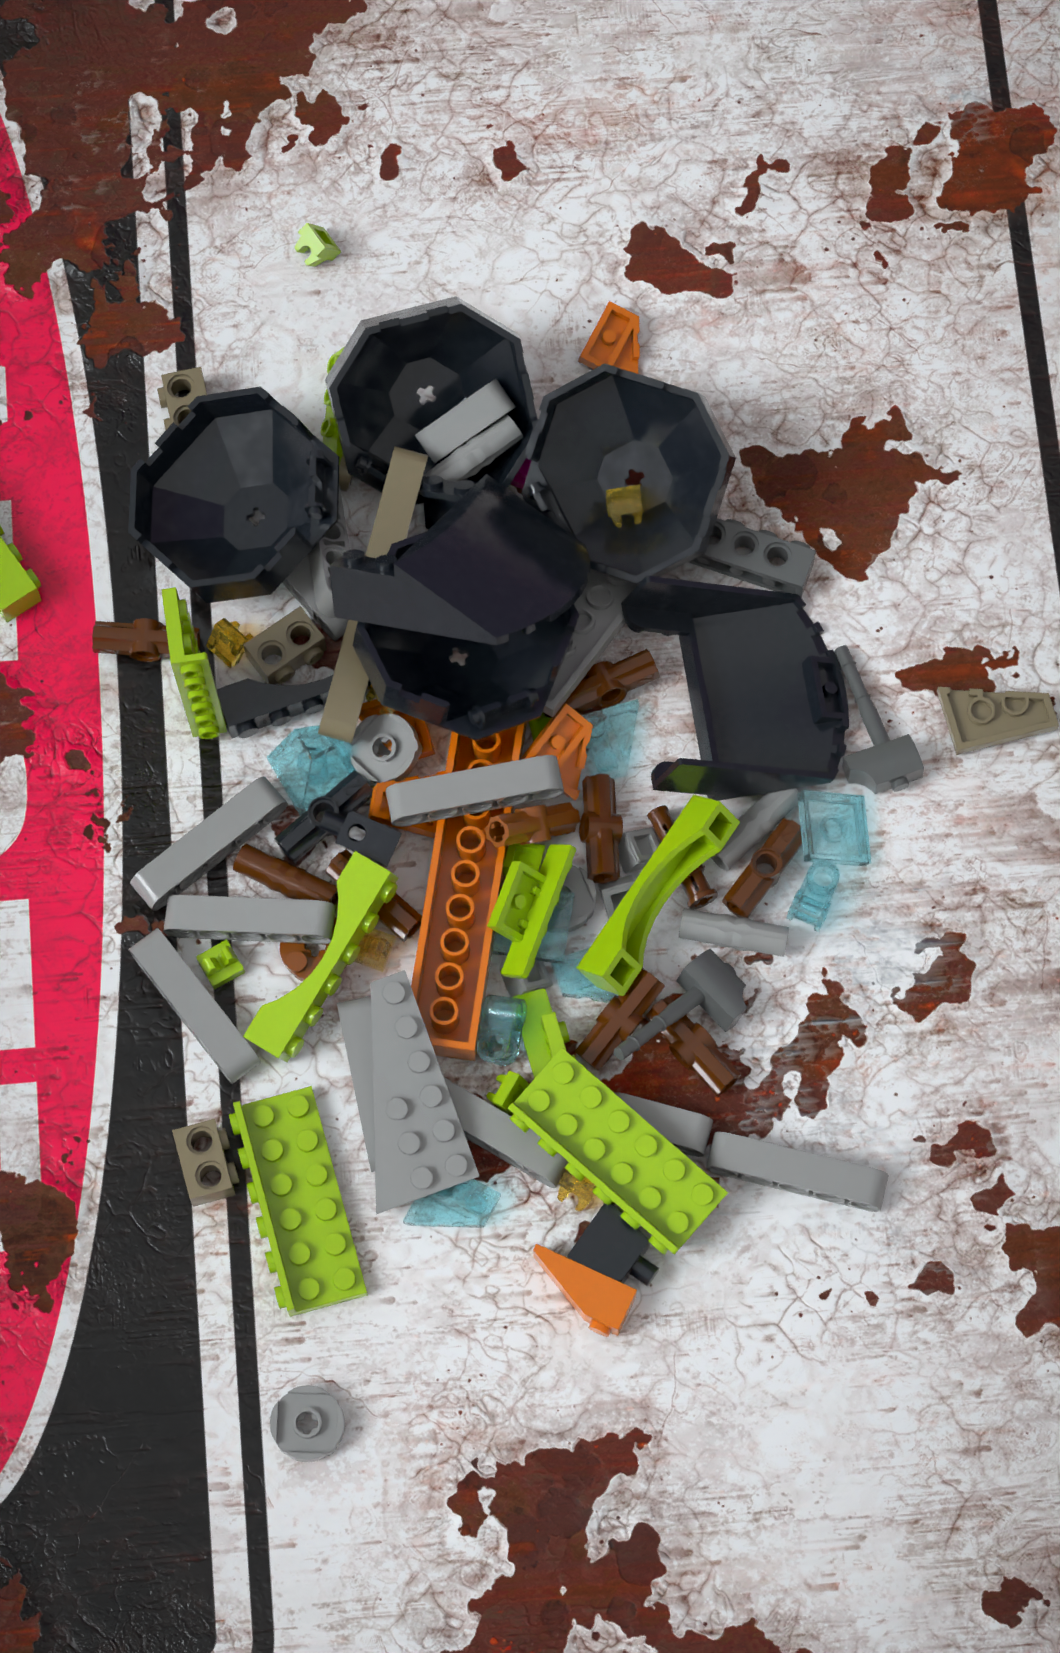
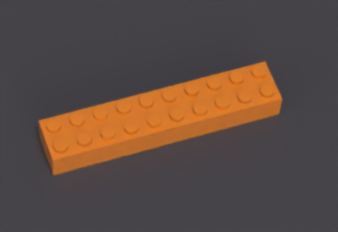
M527 722L478 741L451 732L445 774L521 760ZM514 806L437 820L411 984L436 1056L476 1061L495 931L487 927L502 889L504 878L503 866L508 846L495 847L490 840H487L485 827L488 825L490 817L513 813Z

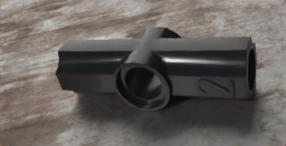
M355 770L352 771L326 795L312 800L308 810L274 838L275 842L287 857L296 863L326 836L333 835L319 829L321 822L316 820V816L320 812L329 809L347 817L349 810L355 812L372 797L373 789Z

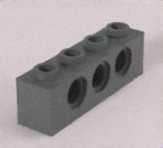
M717 518L711 536L717 537L720 541L716 544H708L705 554L688 562L772 591L798 594L802 598L814 565L816 550L811 549L809 545L801 541L789 542L780 539L776 534L767 530L755 531L746 528L743 523L734 519H727L725 521ZM746 546L752 550V553L741 555L735 549ZM773 557H779L783 559L785 563L780 566L772 565L768 560Z

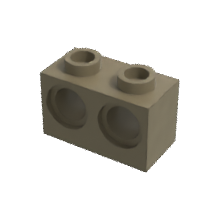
M201 367L161 375L163 387L157 388L161 409L168 407L170 418L163 419L165 430L173 422L178 426L191 412L188 405L197 396L207 395ZM179 391H190L185 397L175 396Z
M301 606L243 645L247 659L266 684L275 685L277 683L282 685L293 678L296 670L305 664L312 665L322 658L324 651L327 650L325 637ZM301 635L310 638L303 645L293 643V640ZM270 655L282 657L276 664L264 662Z
M215 1119L172 1130L193 1207L236 1195L233 1184L239 1183L235 1163H227L224 1150L230 1149V1144L225 1127L218 1129ZM207 1137L213 1141L210 1149L205 1152L194 1150V1144L200 1138ZM212 1171L220 1173L221 1180L217 1185L209 1187L202 1183L207 1173Z

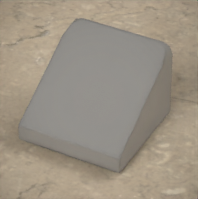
M653 827L628 831L622 834L618 850L619 862L624 873H631L644 868L660 845Z
M632 875L618 878L617 881L598 885L608 919L635 882Z
M537 953L534 967L527 978H510L501 974L511 999L513 996L523 995L542 988L546 989L553 985L540 953Z

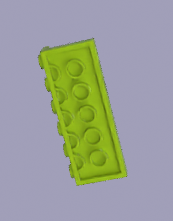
M176 587L161 589L171 667L192 736H199L201 739L216 738L220 733L227 732V726L207 653L199 651L186 599L179 600Z
M562 1047L515 1102H512L508 1107L513 1113L509 1119L525 1133L532 1129L541 1137L537 1142L541 1148L552 1157L559 1153L568 1161L565 1168L579 1181H582L585 1177L596 1186L592 1192L608 1206L614 1201L624 1210L620 1217L635 1230L640 1226L652 1235L648 1241L664 1255L668 1250L675 1255L729 1193Z
M312 1086L241 1105L240 1101L233 1102L235 1113L229 1114V1119L234 1136L238 1134L242 1136L244 1147L238 1148V1153L243 1170L250 1168L253 1178L252 1182L247 1183L252 1204L259 1203L262 1216L256 1217L261 1239L267 1237L269 1239L271 1251L265 1252L270 1274L277 1272L281 1286L274 1287L279 1309L286 1307L289 1316L292 1317L367 1296L366 1286Z

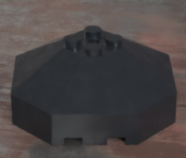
M457 296L361 320L325 379L348 474L382 493L394 447L428 455L415 435L497 378L516 406L507 415L515 422L523 435V439L495 458L491 464L483 467L476 475L466 480L477 484L488 474L508 488L527 458L525 452L532 430L535 431L538 422L529 374L524 362V352L518 335L510 328ZM428 386H432V394L435 396V399L433 401L426 400L424 404L419 402L421 396L417 393L418 389H426ZM428 455L423 474H425L431 468H433L442 460L447 458L449 455H447L435 464ZM419 492L415 505L424 503L423 496Z
M605 363L543 396L539 408L541 413L535 431L532 430L525 452L528 460H531V464L521 494L525 502L586 545L590 557V569L639 584L646 576L661 577L706 553L736 457L705 396ZM632 469L637 473H644L645 477L641 479L642 486L640 488H637L634 484L628 486L626 482L630 478L629 471Z
M261 386L197 396L188 405V408L191 410L188 416L178 426L173 422L155 442L158 449L148 460L144 462L140 458L131 468L128 533L206 603L271 595L338 522L340 457L314 436L299 418L277 402ZM259 510L262 515H265V519L259 520V525L255 526L252 521H249V518L254 517L256 511Z
M426 532L392 543L387 555H393L398 560ZM573 604L552 622L543 619L535 623V631L526 635L522 633L521 629L509 634V642L499 645L358 621L352 646L382 705L478 741L541 717L574 635L580 615ZM458 650L460 654H467L468 657L464 661L465 665L460 666L457 661H450L453 657V651Z

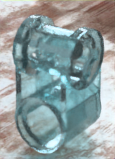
M823 859L814 862L810 866L800 890L798 889L792 901L786 919L793 920L795 918L814 926V931L820 932L829 913L840 877L839 869L833 862ZM818 873H826L832 878V883L828 886H820L814 881L813 877Z
M493 994L485 997L477 1042V1052L484 1061L499 1066H508L517 1059L522 1029L527 1015V1005L524 999ZM502 1044L501 1051L494 1052L495 1045Z

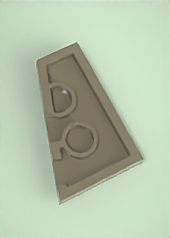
M950 687L937 688L938 698L956 755L1058 730L1059 723L1049 693L1020 691L996 693L983 692V689L970 688L969 691L950 690Z

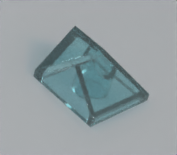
M320 725L294 729L267 756L269 764L300 816L308 810L312 800L326 795L355 770L343 741L317 735Z

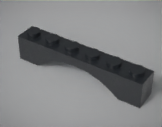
M333 675L307 684L285 686L266 684L247 678L217 689L231 739L238 736L239 738H247L255 735L260 728L271 724L272 726H281L288 723L296 715L302 713L310 715L321 711L325 707ZM369 680L366 690L371 689V691H375Z

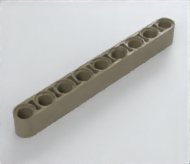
M394 447L365 556L377 558L381 555H387L392 543L407 538L428 455ZM348 620L317 735L352 744L369 678L352 646L358 621Z

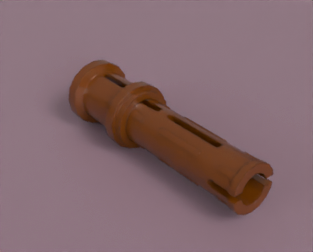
M666 805L659 806L647 814L661 842L667 834L666 830H670L674 824V820ZM703 864L691 872L681 883L689 899L687 905L692 910L702 908L718 897L716 889H711L703 874L705 870ZM693 882H696L699 888L698 891H696Z

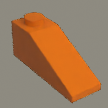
M536 1244L533 1249V1257L583 1320L590 1323L588 1328L605 1337H608L610 1333L618 1336L635 1301L637 1290Z

